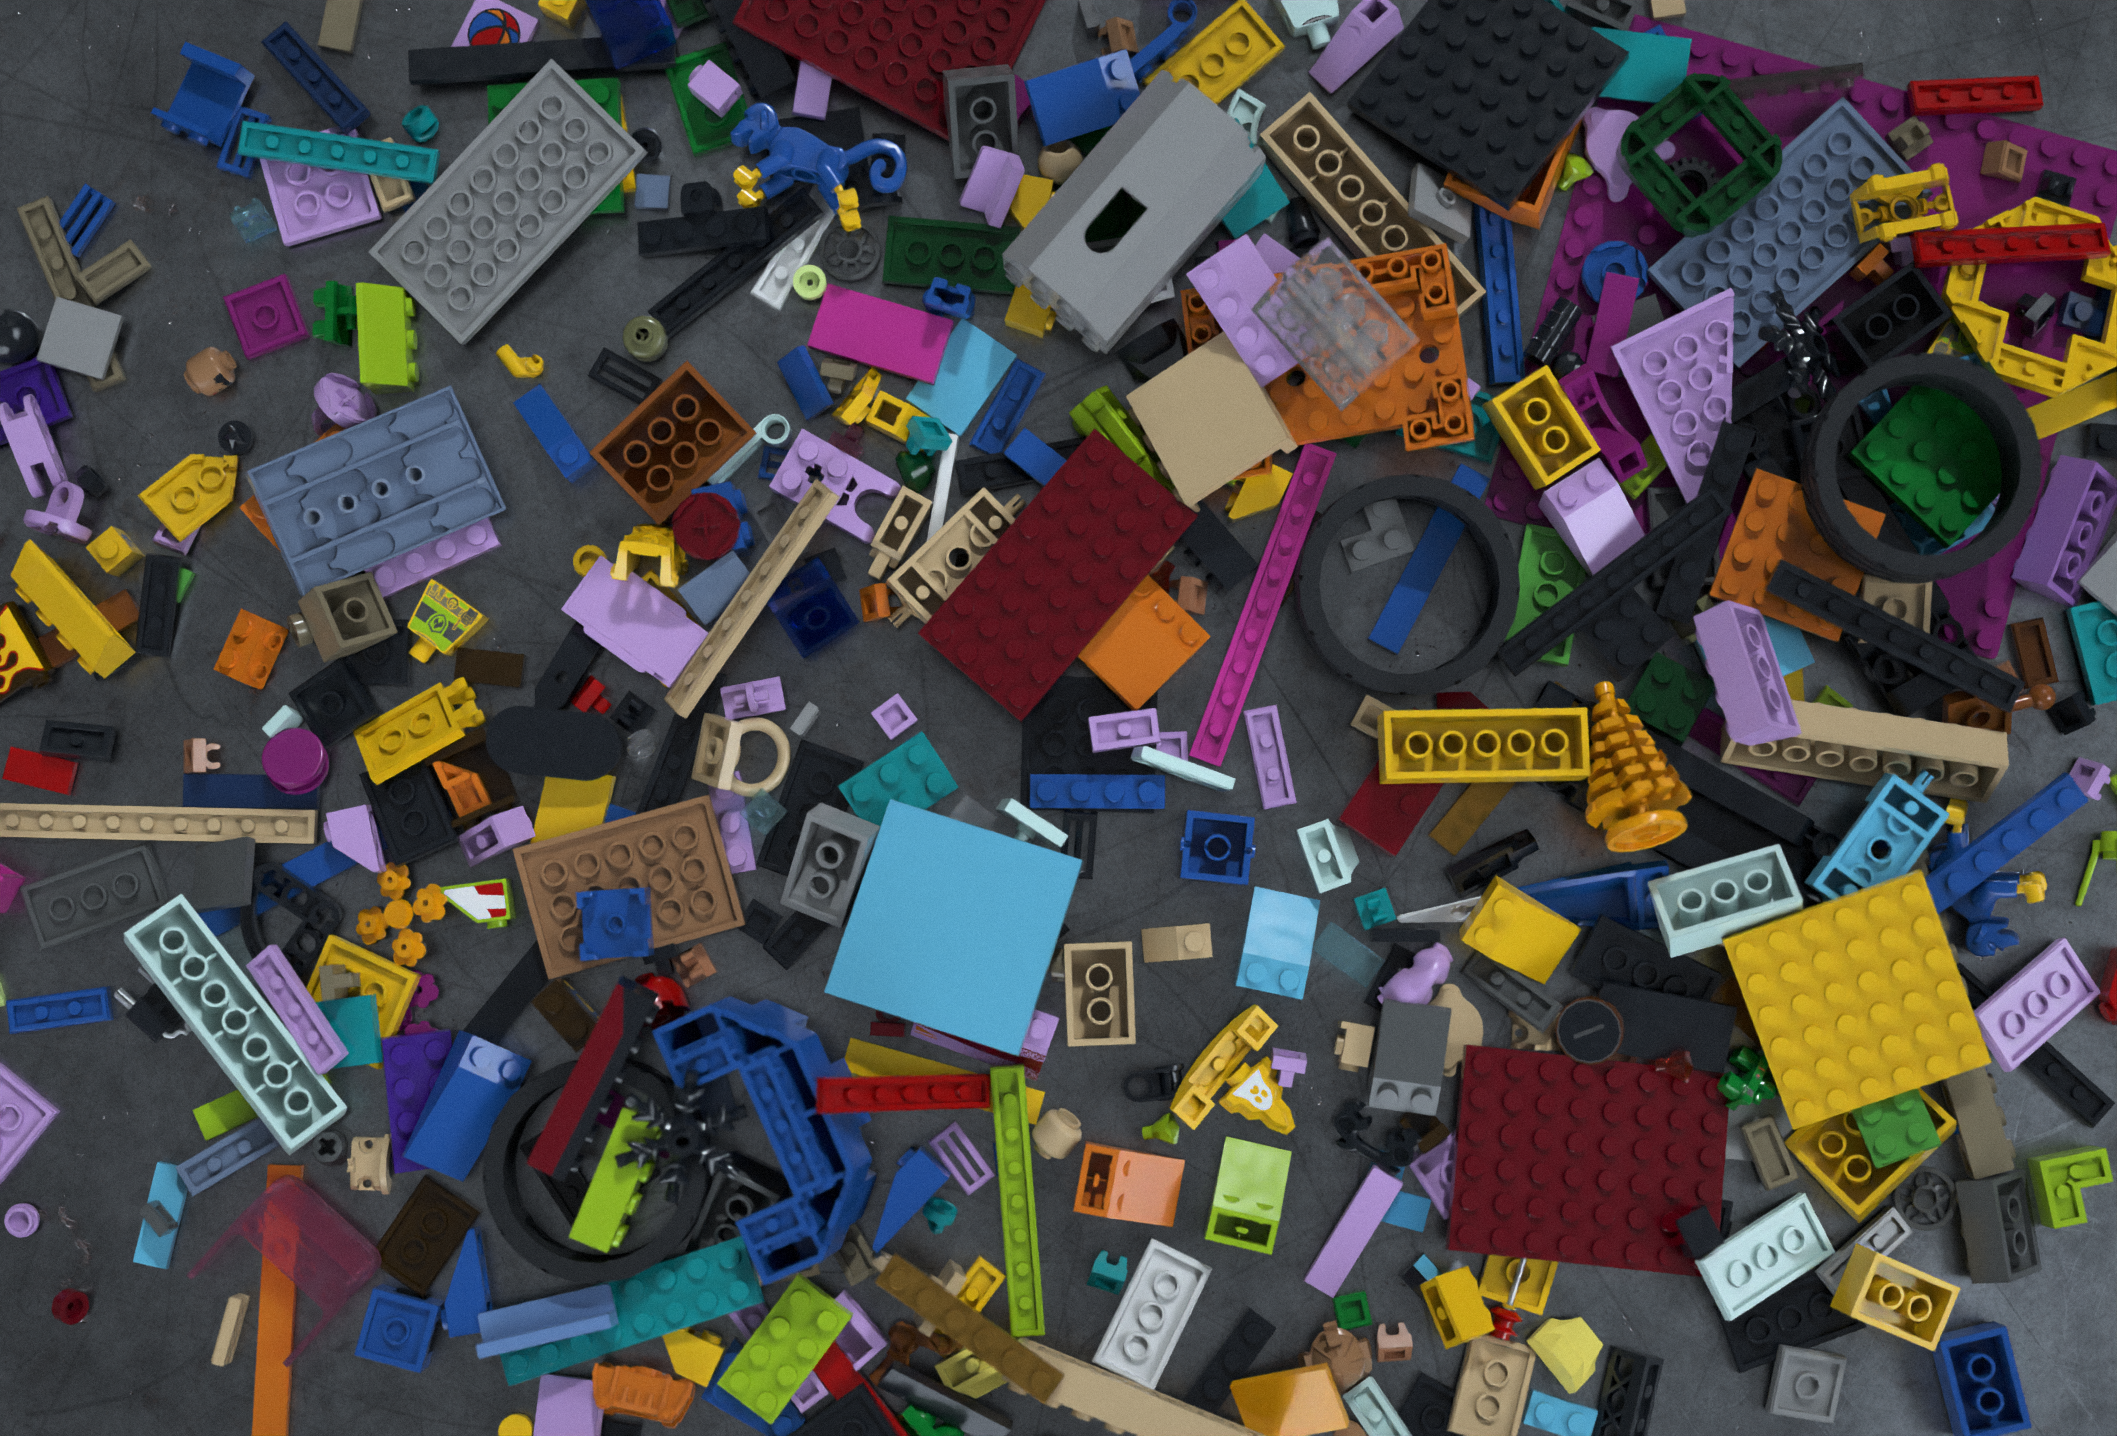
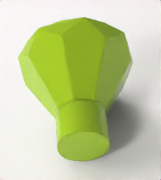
M1569 153L1565 159L1563 175L1557 185L1562 190L1567 191L1574 182L1592 175L1593 169L1583 157L1575 153Z
M1172 1112L1166 1113L1153 1125L1142 1127V1135L1144 1140L1158 1139L1174 1145L1178 1143L1179 1125Z

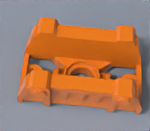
M602 1362L595 1363L592 1372L593 1398L597 1407L604 1409V1415L613 1416L618 1413L661 1422L664 1427L671 1429L676 1428L686 1415L694 1400L696 1386L690 1379L672 1380L671 1374L666 1373L664 1375L661 1371L641 1366H632L631 1368L628 1365H616L615 1368L612 1363Z

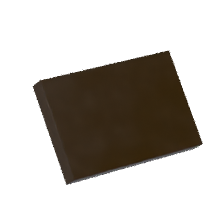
M425 1174L367 1260L421 1297H425L466 1237L467 1230L473 1227L483 1211L429 1174Z

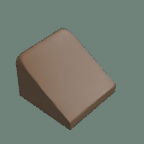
M2006 140L1987 143L1981 174L2016 183L2021 182L2028 150Z

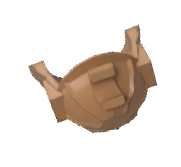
M1335 1320L1323 1323L1324 1331L1319 1333L1313 1341L1310 1353H1299L1298 1364L1299 1368L1328 1363L1339 1395H1343L1368 1377L1369 1372L1373 1371L1372 1350L1367 1338H1362L1358 1341L1352 1333L1338 1328Z

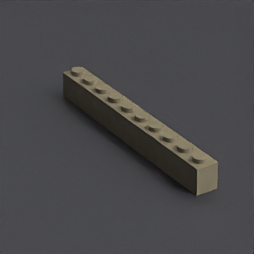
M1888 847L1872 851L1873 856L1876 859L1884 858L1888 853ZM1926 848L1907 873L1920 869L1923 872L1924 878L1929 875L1927 866L1931 863ZM1942 911L1938 916L1946 935V931L1950 927L1947 916ZM1951 943L1949 946L1955 963H1959L1957 950L1954 944ZM1960 976L1966 993L1969 995L1966 981L1963 976ZM1985 1065L1939 1080L1949 1115L1956 1119L1960 1134H1955L1966 1174L1977 1180L2015 1169L2012 1161L2013 1158H2016L2015 1148L2011 1139H2006L2003 1126L2007 1125L2006 1117L2001 1106H1996L1993 1096L1994 1093H1997L1996 1083L1992 1074H1987Z

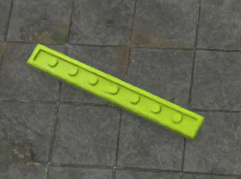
M1024 1064L990 1066L1011 1336L1014 1338L1045 1335Z

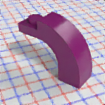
M1587 363L1558 380L1561 388L1601 449L1594 456L1596 459L1600 458L1615 480L1621 484L1648 466L1640 443L1625 430L1610 410L1594 371Z

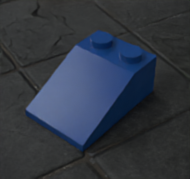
M1127 49L1109 53L1024 81L1043 146L1114 125L1140 95Z
M923 1145L917 1150L911 1146L896 1163L900 1168L895 1174L872 1249L876 1253L886 1245L950 1177V1171Z

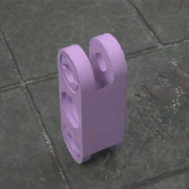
M32 394L23 397L25 407L23 412L14 414L12 408L6 402L0 403V422L31 495L37 498L46 495V487L40 472L41 470L46 469L54 488L61 482L68 481V478L38 402Z

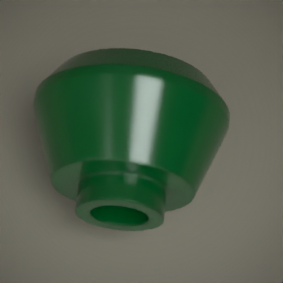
M920 450L916 455L910 454L909 451H900L895 458L901 477L908 489L920 493L932 481L931 474L935 473L936 470L930 456H922Z

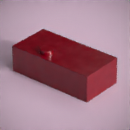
M1378 756L1336 821L1388 856L1396 857L1444 783L1380 784Z

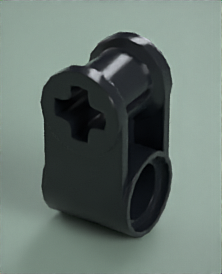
M1184 1063L1162 1065L1152 1069L1129 1072L1122 1080V1092L1133 1102L1173 1100L1182 1082L1181 1070L1184 1069ZM1169 1075H1171L1172 1090H1171V1086H1170V1078H1169ZM1135 1077H1142L1146 1082V1090L1139 1096H1133L1128 1089L1130 1081Z

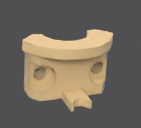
M1509 1011L1508 1017H1511L1510 1048L1563 1051L1554 1037L1557 1018L1560 1013L1542 1034L1518 1015ZM1517 1029L1521 1030V1035L1519 1037L1515 1035V1031Z
M385 1134L384 1137H353L351 1158L347 1159V1172H350L351 1190L381 1191L383 1195H390L392 1179L389 1174V1160L392 1151L390 1134ZM369 1140L373 1143L372 1148L367 1146ZM366 1180L371 1181L370 1187L366 1186Z

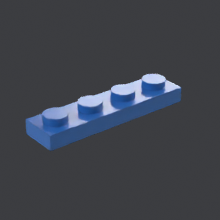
M1030 774V808L1165 809V775Z

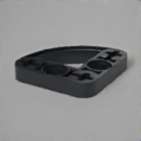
M267 861L262 863L253 872L251 905L241 906L240 923L243 939L252 959L266 948L260 936L257 923V904L260 892H262L303 920L281 950L288 962L293 957L292 954L287 953L288 949L296 957L306 960L303 964L299 959L292 967L300 978L326 943L328 936L339 925L342 919V911L335 901L275 861ZM273 869L276 872L274 878L282 884L286 878L291 881L283 889L281 896L276 893L280 888L279 885L274 882L268 885L263 883L265 876L261 874L262 870L268 872ZM294 887L302 888L307 894L305 904L300 906L292 904L288 898L290 889ZM330 908L333 911L331 917L334 919V922L328 920L319 930L325 933V936L322 937L316 929L308 927L307 923L310 922L314 927L321 917L320 913L317 912L318 909L324 911ZM309 934L314 938L315 948L313 951L304 952L298 948L297 939L300 935Z

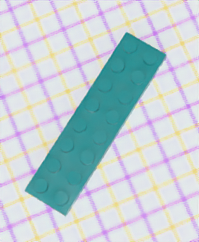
M742 1236L656 1264L630 1278L607 1282L611 1286L619 1321L612 1328L502 1353L500 1357L508 1386H513L765 1301L754 1263Z

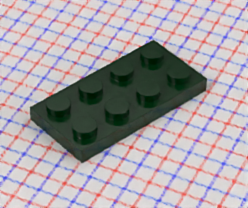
M888 215L882 281L884 284L930 288L933 279L939 277L947 280L948 286L954 288L959 283L969 286L975 292L1013 295L1016 286L1004 275L1007 271L1004 269L1002 254L1019 236L1021 227L1002 225L1001 228L981 223Z

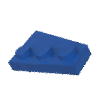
M735 1337L701 1398L766 1436H788L801 1427L807 1418L804 1413L799 1411L791 1399L771 1425L717 1384L744 1347L741 1341Z

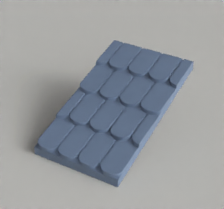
M451 385L244 472L301 597L306 595L313 587L342 580L506 510L505 504Z

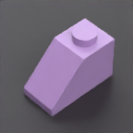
M365 804L326 813L328 822H324V833L327 841H332L334 848L372 872L383 873L387 871L376 817L371 805Z
M520 806L487 818L459 836L460 841L458 842L471 868L519 847L536 837L524 807Z

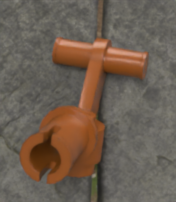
M900 1321L888 1331L891 1342L890 1348L887 1350L888 1356L870 1373V1380L877 1386L880 1377L894 1360L909 1367L910 1354L914 1353L919 1346L936 1351L942 1355H949L952 1352L958 1353L960 1352L958 1349L962 1350L963 1346L947 1334L932 1332L931 1336L928 1337L920 1332L916 1326Z

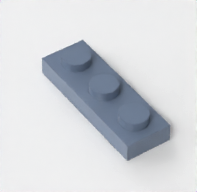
M258 1118L175 1168L193 1197L278 1147L280 1143L263 1121Z

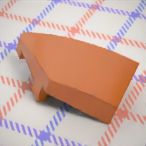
M439 760L432 763L443 788L448 791L459 818L492 803L478 773Z

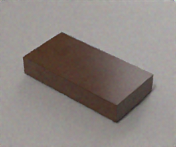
M2043 617L2007 625L2020 680L2026 682L2024 690L2030 689L2037 684L2059 682Z

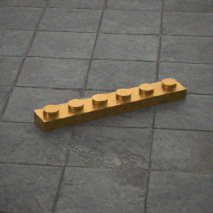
M896 1252L875 1280L877 1285L1043 1404L1046 1403L1063 1379L1064 1373Z

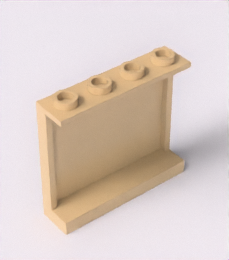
M1224 331L1126 395L1131 405V408L1128 409L1131 418L1138 426L1142 425L1146 432L1142 436L1144 442L1151 452H1157L1161 459L1157 463L1160 471L1167 480L1171 478L1176 487L1172 490L1176 500L1181 501L1196 513L1200 511L1197 504L1198 501L1280 448L1288 454L1298 447L1265 387L1261 388Z

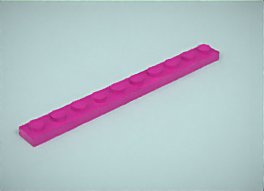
M1311 443L1303 445L1188 756L1221 767L1337 453Z

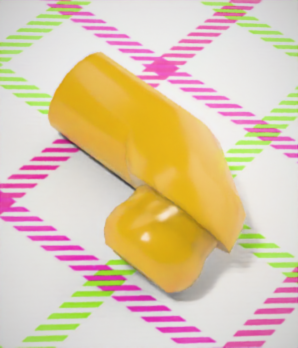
M509 344L502 346L495 353L514 377L535 378L543 372L544 361L539 355L533 354L532 357H518Z

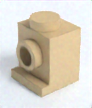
M1339 1020L1337 1027L1344 1028L1343 1035L1337 1034L1334 1046V1054L1339 1055L1338 1069L1358 1072L1359 1066L1368 1068L1375 1027Z

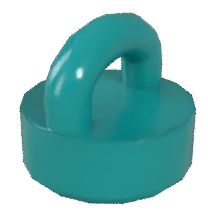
M420 105L404 116L401 125L414 141L426 142L437 133L439 121L428 106Z
M932 1197L926 1201L922 1213L928 1219L930 1231L933 1234H940L945 1226L954 1223L958 1211L951 1202L942 1198Z

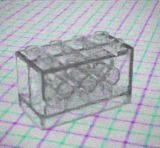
M1328 237L1286 269L1251 309L1341 411L1383 378L1420 341Z

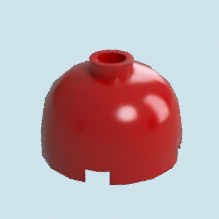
M645 973L635 978V982L659 993L654 1004L660 1006L652 1024L649 1025L644 1022L642 1028L651 1026V1030H655L685 1016L684 1010L690 1013L691 1009L683 989L673 979L664 976H654V973Z

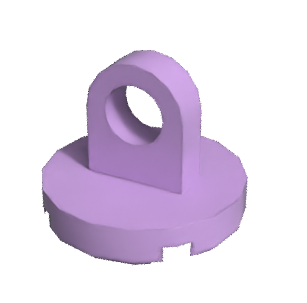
M337 373L326 374L314 387V397L319 405L311 415L315 433L322 436L336 423L348 429L376 417L377 409L372 397L367 392L363 395L358 390L360 385L353 379ZM328 419L333 420L331 423H322Z
M63 481L55 487L46 512L27 509L23 518L26 526L49 536L60 535L66 539L65 541L77 544H88L93 532L89 528L76 523L83 504L84 492L81 487L68 481Z

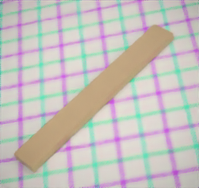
M816 479L664 697L666 703L678 715L687 719L840 498L821 481Z

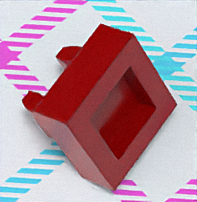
M592 675L587 678L570 700L574 706L584 713L592 706L601 714H604L611 706V703L600 695L605 686Z

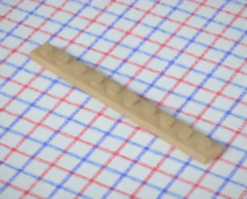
M0 803V837L219 842L248 836L254 838L255 843L317 844V810Z

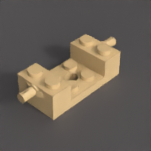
M983 487L887 579L886 585L898 596L902 604L888 617V620L892 623L902 614L893 623L898 628L912 615L926 624L1016 520L1013 516L1027 504L1025 500L1022 499L1015 507H1012L1021 498L1019 494H1015L1003 507ZM952 550H964L968 555V563L963 567L953 566L949 560V554Z

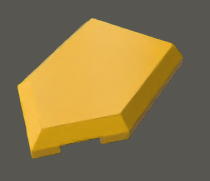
M190 454L137 496L167 530L181 542L233 501L239 457L238 455L209 457L204 454Z

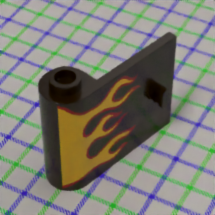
M15 601L0 605V703L21 688L33 686L34 689H39L52 681L51 675L55 672L54 667Z

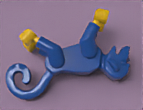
M767 103L751 105L744 111V119L730 132L732 143L737 147L749 145L750 154H756L766 148L769 149L770 156L756 163V168L752 172L745 165H741L733 173L734 182L742 189L737 194V198L739 199L738 203L743 208L758 207L762 199L769 200L793 185L794 180L818 184L819 192L833 213L839 214L842 228L845 231H852L861 228V219L858 210L854 209L859 207L855 188L843 190L845 180L849 176L850 165L874 154H884L891 157L895 163V171L890 178L881 176L887 168L886 162L883 159L875 160L869 170V179L872 187L882 193L895 192L903 185L906 179L907 160L903 150L894 142L881 138L870 139L844 151L841 147L829 146L801 128L780 127L773 106ZM773 174V178L759 185L760 190L756 193L752 190L758 178L762 177L765 179Z
M1950 799L1949 805L1946 808V812L1950 815L1944 823L1951 825V831H1948V843L1934 846L1932 851L1928 853L1931 864L1927 867L1932 872L1969 845V823L1965 822L1968 810V802L1966 800ZM1884 840L1876 841L1879 849L1888 847ZM1995 871L1952 904L1954 910L1970 922L1965 937V945L1969 952L1979 957L1994 956L1996 949L2004 951V948L2019 944L2020 938L2018 934L2013 930L2004 929L2008 927L2010 920L2006 917L1994 916L1991 912L1994 909L1996 900L1999 898H2017V894L2021 893L2025 894L2027 903L2043 901L2045 899L2044 891L2047 889V882L2042 872L2032 871L2025 875H2020L2019 871Z

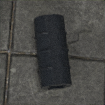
M1559 297L1523 352V356L1537 367L1550 366L1583 314L1582 309L1566 298Z

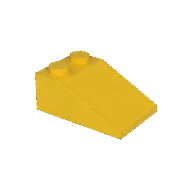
M1495 875L1459 929V933L1463 942L1482 954L1545 985L1582 929Z

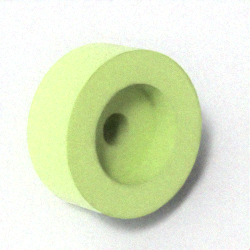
M804 265L795 272L793 286L801 298L815 300L825 293L827 279L819 267Z

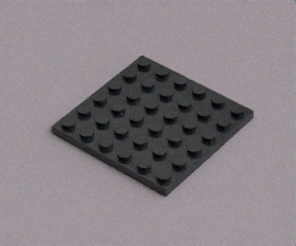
M1428 0L1348 100L1347 106L1351 111L1510 211L1629 59V52L1545 0Z

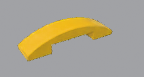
M1256 1004L1243 1011L1208 1044L1193 1063L1173 1098L1170 1110L1187 1126L1195 1130L1215 1105L1210 1099L1251 1049L1258 1052L1278 1025Z

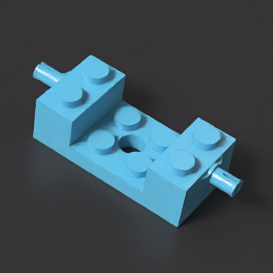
M1922 769L1912 785H1909L1895 774L1884 773L1866 797L1865 801L1869 804L1832 855H1824L1804 883L1818 892L1822 899L1827 902L1907 874L1950 815L1922 794L1934 777ZM1882 839L1888 845V853L1884 858L1876 859L1871 853V846L1875 841Z

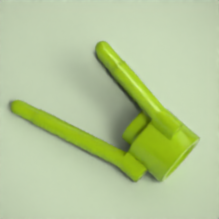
M2102 831L2100 840H2092V853L2075 902L2076 906L2080 907L2083 903L2099 853H2103L2104 860L2117 862V831Z

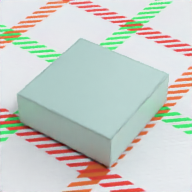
M284 705L263 726L262 730L272 738L283 730L298 728L305 720L298 711Z

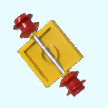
M1487 1254L1478 1283V1290L1481 1296L1502 1302L1501 1306L1505 1307L1498 1306L1489 1310L1495 1316L1492 1323L1495 1330L1491 1331L1490 1335L1509 1341L1511 1335L1518 1337V1334L1513 1330L1514 1323L1522 1322V1319L1518 1313L1511 1311V1309L1515 1310L1516 1307L1541 1316L1543 1315L1559 1262Z

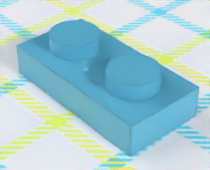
M1531 1389L1522 1422L1561 1436H1591L1598 1411Z

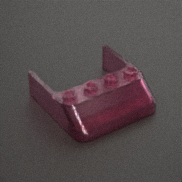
M285 1175L274 1181L235 1220L187 1276L192 1280L203 1273L238 1234L246 1238L316 1302L323 1311L321 1321L283 1362L288 1368L302 1356L379 1270L381 1255L365 1237L299 1177Z

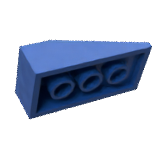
M459 1030L402 1157L463 1182L485 1147L497 1116L509 1098L519 1090L531 1060L473 1034Z

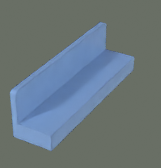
M609 1283L480 1313L478 1314V1322L483 1341L476 1345L478 1359L612 1328L619 1321L611 1286Z

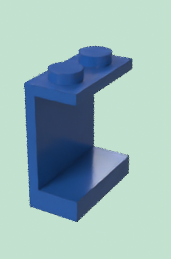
M185 42L180 54L191 62L186 76L168 113L155 107L151 113L162 121L160 125L162 128L176 135H179L180 131L189 133L188 138L200 145L207 146L208 142L221 147L255 75L239 63Z

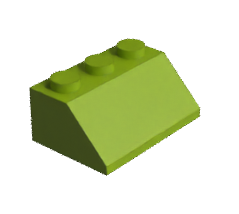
M364 282L356 283L360 383L374 394L415 392L414 383L419 382V368L417 362L413 363V350H416L418 346L416 330H412L411 317L416 316L414 297H410V294L403 287Z

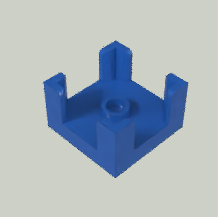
M650 887L576 892L577 909H582L584 943L579 945L580 961L654 955Z
M385 1284L374 1287L354 1355L421 1373L429 1367L432 1351H429L436 1322L441 1319V1310L445 1309V1301L432 1297L423 1300L397 1293L396 1287Z

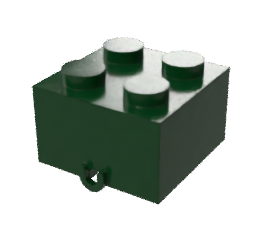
M1656 651L1627 702L1631 708L1629 715H1637L1644 728L1682 747L1716 687L1715 683Z

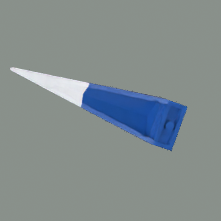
M1666 860L1632 864L1630 861L1522 886L1517 889L1577 926L1593 927L1601 913L1634 930L1659 928L1648 881L1669 876V865ZM1481 896L1401 914L1397 919L1401 923L1465 922Z

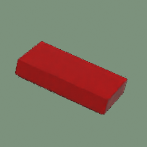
M10 746L2 779L71 795L79 763L58 757L42 756L41 753Z

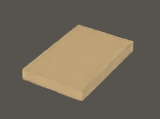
M1489 1334L1468 1341L1446 1431L1464 1436H1517L1536 1352L1530 1346L1510 1340H1503Z

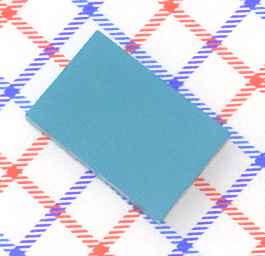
M961 319L950 335L934 385L918 381L907 396L906 401L929 417L939 418L945 428L961 438L1016 360L1017 354L967 320Z

